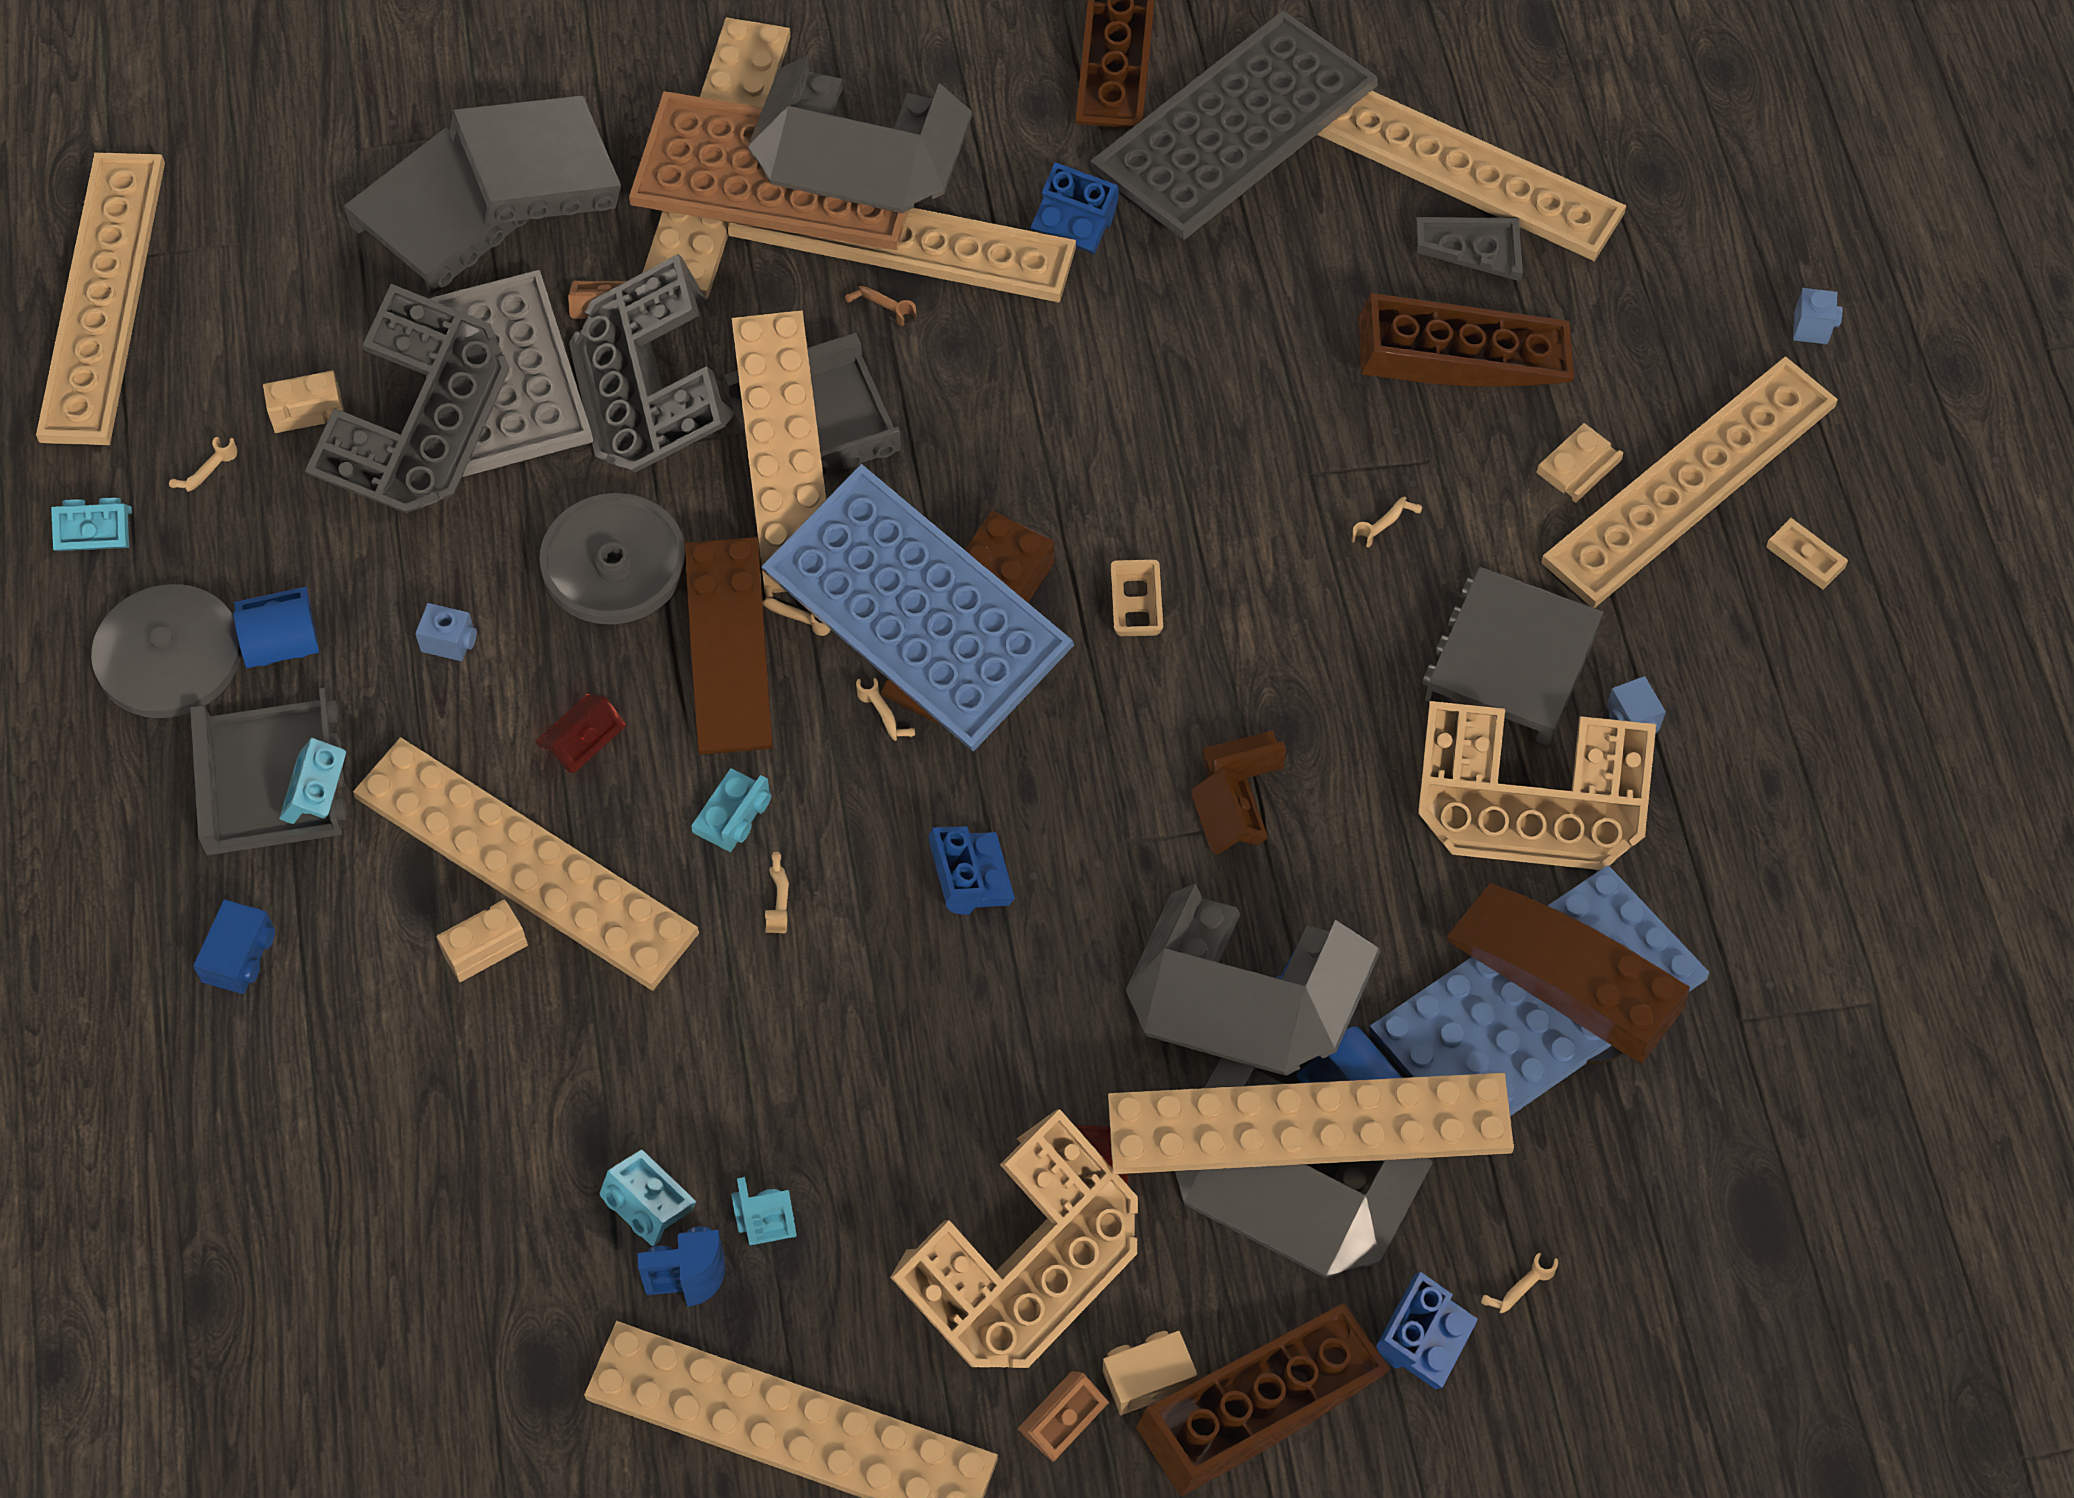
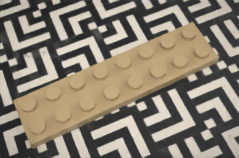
M802 310L732 318L762 566L826 501ZM762 569L764 590L765 586L769 585L772 586V593L787 592Z

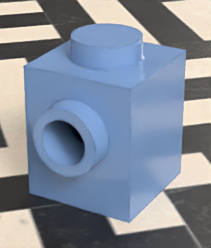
M1802 288L1794 311V341L1828 344L1834 327H1840L1843 308L1842 306H1837V292Z
M427 603L415 634L421 652L463 661L467 649H472L475 644L477 630L473 627L469 612Z
M1645 676L1612 688L1607 703L1611 720L1656 724L1655 734L1660 730L1666 713Z

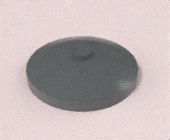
M608 493L581 500L562 512L550 525L543 538L539 560L546 589L563 610L579 619L592 623L621 624L641 619L655 612L674 595L685 573L686 552L679 526L661 506L646 498L632 494Z
M167 584L141 590L117 604L103 619L95 634L91 658L94 673L101 688L115 704L128 712L143 717L170 718L190 713V707L207 705L217 698L235 676L242 652L234 617L220 599L197 587Z

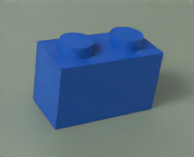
M223 900L193 965L202 983L245 994L249 983H253L258 976L260 970L259 960L264 949H269L274 940L275 928L267 911Z

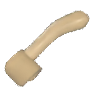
M215 437L212 441L215 453L186 481L172 479L169 482V486L172 488H186L187 492L198 487L221 461H230L236 457L237 447L233 438H230V443L227 447L221 448L220 438Z
M1402 497L1373 525L1367 522L1357 523L1353 527L1351 541L1354 543L1357 536L1363 535L1368 538L1366 547H1370L1373 537L1393 524L1400 516L1403 508L1415 511V513H1421L1422 506L1407 502V498Z
M765 586L766 599L763 601V605L767 609L812 625L813 631L819 636L827 635L831 629L824 623H819L820 620L812 613L773 599L772 586Z
M874 678V686L871 689H863L861 687V680H857L858 698L863 702H872L888 734L894 741L897 740V736H915V728L896 729L895 717L879 694L876 678Z
M773 852V867L769 871L777 887V900L775 910L765 911V933H786L789 882L784 868L780 866L781 854Z
M1538 1253L1532 1263L1531 1271L1506 1293L1503 1301L1483 1295L1481 1303L1486 1306L1499 1308L1500 1313L1508 1311L1538 1280H1549L1554 1276L1558 1267V1259H1554L1551 1269H1543L1538 1263L1541 1253Z

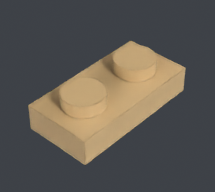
M1792 518L1768 540L1766 548L1823 590L1846 567L1848 562L1845 557Z

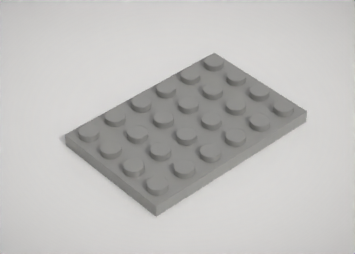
M540 270L428 298L490 323L502 354L505 356L510 368L462 477L593 442L591 429Z

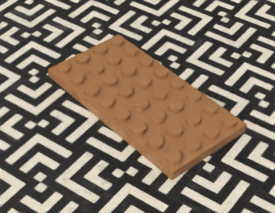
M663 92L629 195L630 205L891 250L898 249L908 211L899 213L770 184L764 175L763 168L748 151V145L762 112V107Z

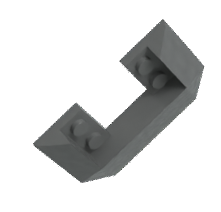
M809 55L778 69L748 145V151L754 160L757 159L770 184L899 213L913 209L914 203L927 197L935 199L945 194L972 118V111L943 85L938 84L933 98L907 93L893 129L833 116L843 88L842 79L810 72Z
M679 254L591 300L585 311L588 315L585 324L580 332L575 331L569 342L584 411L593 437L592 445L595 457L634 473L725 427L735 414V411L721 401L715 374L707 366L663 389L651 341L700 316L697 305L707 300Z
M390 284L363 343V350L427 375L420 394L401 435L334 408L305 473L401 512L409 513L455 494L510 368L505 356L502 354L490 323Z
M1196 883L1170 894L1126 988L1128 997L1146 1036L1285 1076L1299 1070L1300 1064L1317 1056H1321L1323 1059L1337 1052L1380 954V949L1337 920L1334 921L1330 932L1306 926L1281 980L1219 963L1240 918L1237 907L1203 899Z
M1221 1058L1204 1088L1278 1085L1284 1083L1258 1071L1257 1067ZM1429 1158L1341 1162L1333 1178L1305 1164L1174 1172L1185 1206L1324 1278L1341 1275L1343 1271L1361 1266L1366 1268L1380 1264L1433 1162Z

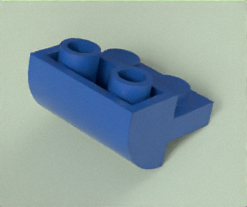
M1055 162L1043 188V200L1031 225V230L1033 232L1076 240L1077 249L1095 255L1106 227L1110 228L1119 196L1118 186Z
M307 586L234 602V621L246 668L266 666L273 662L303 658L310 654L319 653L317 633L312 617Z
M967 826L932 828L928 835V841L946 907L949 911L961 915H970L975 907L1009 906L1015 897L996 832L969 834Z
M1356 1026L1346 1029L1337 1052L1323 1059L1321 1056L1315 1057L1295 1075L1301 1083L1403 1078L1366 1034Z
M694 1227L689 1229L687 1233H678V1249L672 1250L668 1246H655L649 1248L647 1252L637 1253L638 1270L646 1295L683 1292L687 1307L695 1306L712 1297L724 1279L725 1256L719 1230H711L709 1227Z
M1418 1272L1413 1275L1377 1343V1350L1394 1368L1404 1367L1434 1389L1443 1388L1478 1319L1451 1301L1452 1293L1422 1272Z

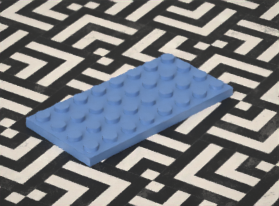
M862 464L762 566L763 571L973 752L1074 646L1072 639Z
M1609 865L1548 905L1629 948L1690 986L1689 992L1708 979L1709 971ZM1473 957L1370 1025L1369 1029L1371 1036L1408 1078L1505 1073L1510 1116L1585 1065L1587 1060L1612 1046Z

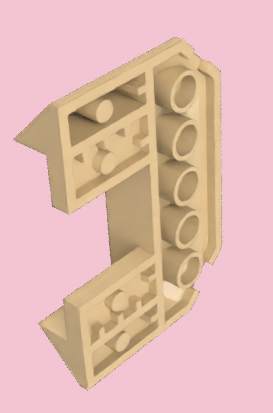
M1429 701L1418 814L1452 855L1601 870L1607 865H1611L1618 857L1645 837L1656 724L1580 716L1572 791L1498 784L1505 709Z
M1060 1109L1055 1110L1019 1136L1017 1140L1021 1144L1000 1164L1047 1219L996 1272L949 1220H945L917 1249H906L890 1277L971 1367L1029 1368L1137 1255V1238H1135V1214L1138 1213L1137 1195L1118 1174H1113V1168Z

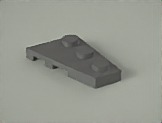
M1416 217L1415 233L1416 251L1418 254L1521 282L1523 269L1519 218Z

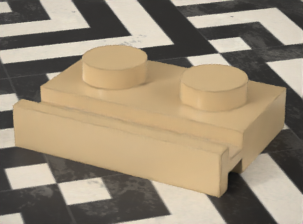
M1583 423L1538 465L1537 474L1563 494L1565 492L1572 496V501L1577 503L1622 460L1623 452L1614 450L1609 441Z

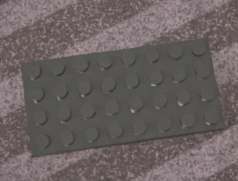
M1283 10L1090 161L1091 170L1105 181L1116 184L1122 194L1181 239L1185 240L1378 86V79L1372 72Z

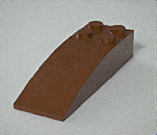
M1088 0L1075 124L1133 128L1143 120L1155 0Z
M1376 293L1370 294L1358 316L1362 375L1429 384L1489 387L1568 383L1574 380L1570 323L1566 320Z
M992 510L965 548V551L1028 603L1054 565L1055 541ZM889 679L886 681L881 691L882 696L941 725Z
M758 537L685 543L699 755L773 749Z
M1492 883L1486 887L1446 939L1640 1064H1643L1684 1010L1690 986L1592 927L1556 909Z
M1343 1303L1147 1407L1136 1428L1182 1497L1315 1421L1387 1374L1390 1368L1346 1304Z

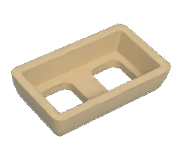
M1157 560L1113 561L1111 563L1115 632L1121 637L1158 635L1163 629L1159 562ZM1126 581H1145L1147 583V595L1127 597L1124 594L1123 584ZM1126 613H1148L1149 626L1127 627Z

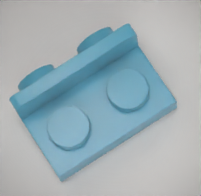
M121 498L99 499V505H85V500H64L63 506L51 507L54 551L129 548L128 514H132V507L124 503L121 504Z
M314 738L307 742L298 754L279 817L280 820L294 824L302 813H309L321 818H325L329 814L346 755L344 749Z
M730 768L691 825L692 833L731 852L737 842L742 843L747 838L751 830V822L756 814L763 813L769 805L771 793L769 791L768 778L760 775L757 781Z
M642 1149L608 1170L600 1191V1196L610 1209L615 1210L632 1227L633 1231L643 1237L651 1246L660 1242L664 1229L692 1212L696 1203Z
M745 1177L737 1178L739 1192L731 1193L738 1231L739 1233L747 1232L749 1245L797 1236L789 1190L769 1189L760 1192L757 1196L749 1197Z

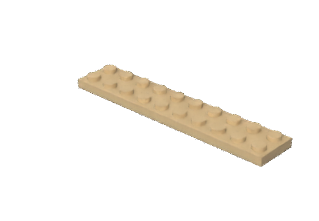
M726 17L700 97L763 108L776 73L781 68L791 37L790 28ZM663 211L643 272L679 254L705 298L708 299L729 235L728 225L730 222Z
M1374 91L1369 92L1317 134L1498 218H1519L1520 228L1593 261L1597 259L1626 209V205Z
M94 153L36 433L39 443L110 445L165 165L163 156L160 154Z
M917 208L908 210L897 250L732 222L728 225V234L732 237L1059 303L1076 250V240Z
M1785 356L1545 553L1541 563L1589 606L1595 608L1834 409L1838 399Z
M401 737L353 791L357 800L652 991L699 934L696 925Z
M1505 1073L1108 1093L1113 1174L1509 1154L1514 1149Z
M616 1321L584 1394L586 1400L861 1498H984L998 1460V1454Z

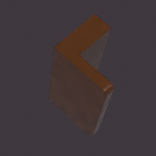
M1273 730L1202 748V758L1209 777L1221 768L1244 773L1247 778L1284 768L1286 746L1284 742H1277Z
M1221 768L1191 790L1212 853L1220 854L1238 841L1259 845L1268 839L1246 774Z

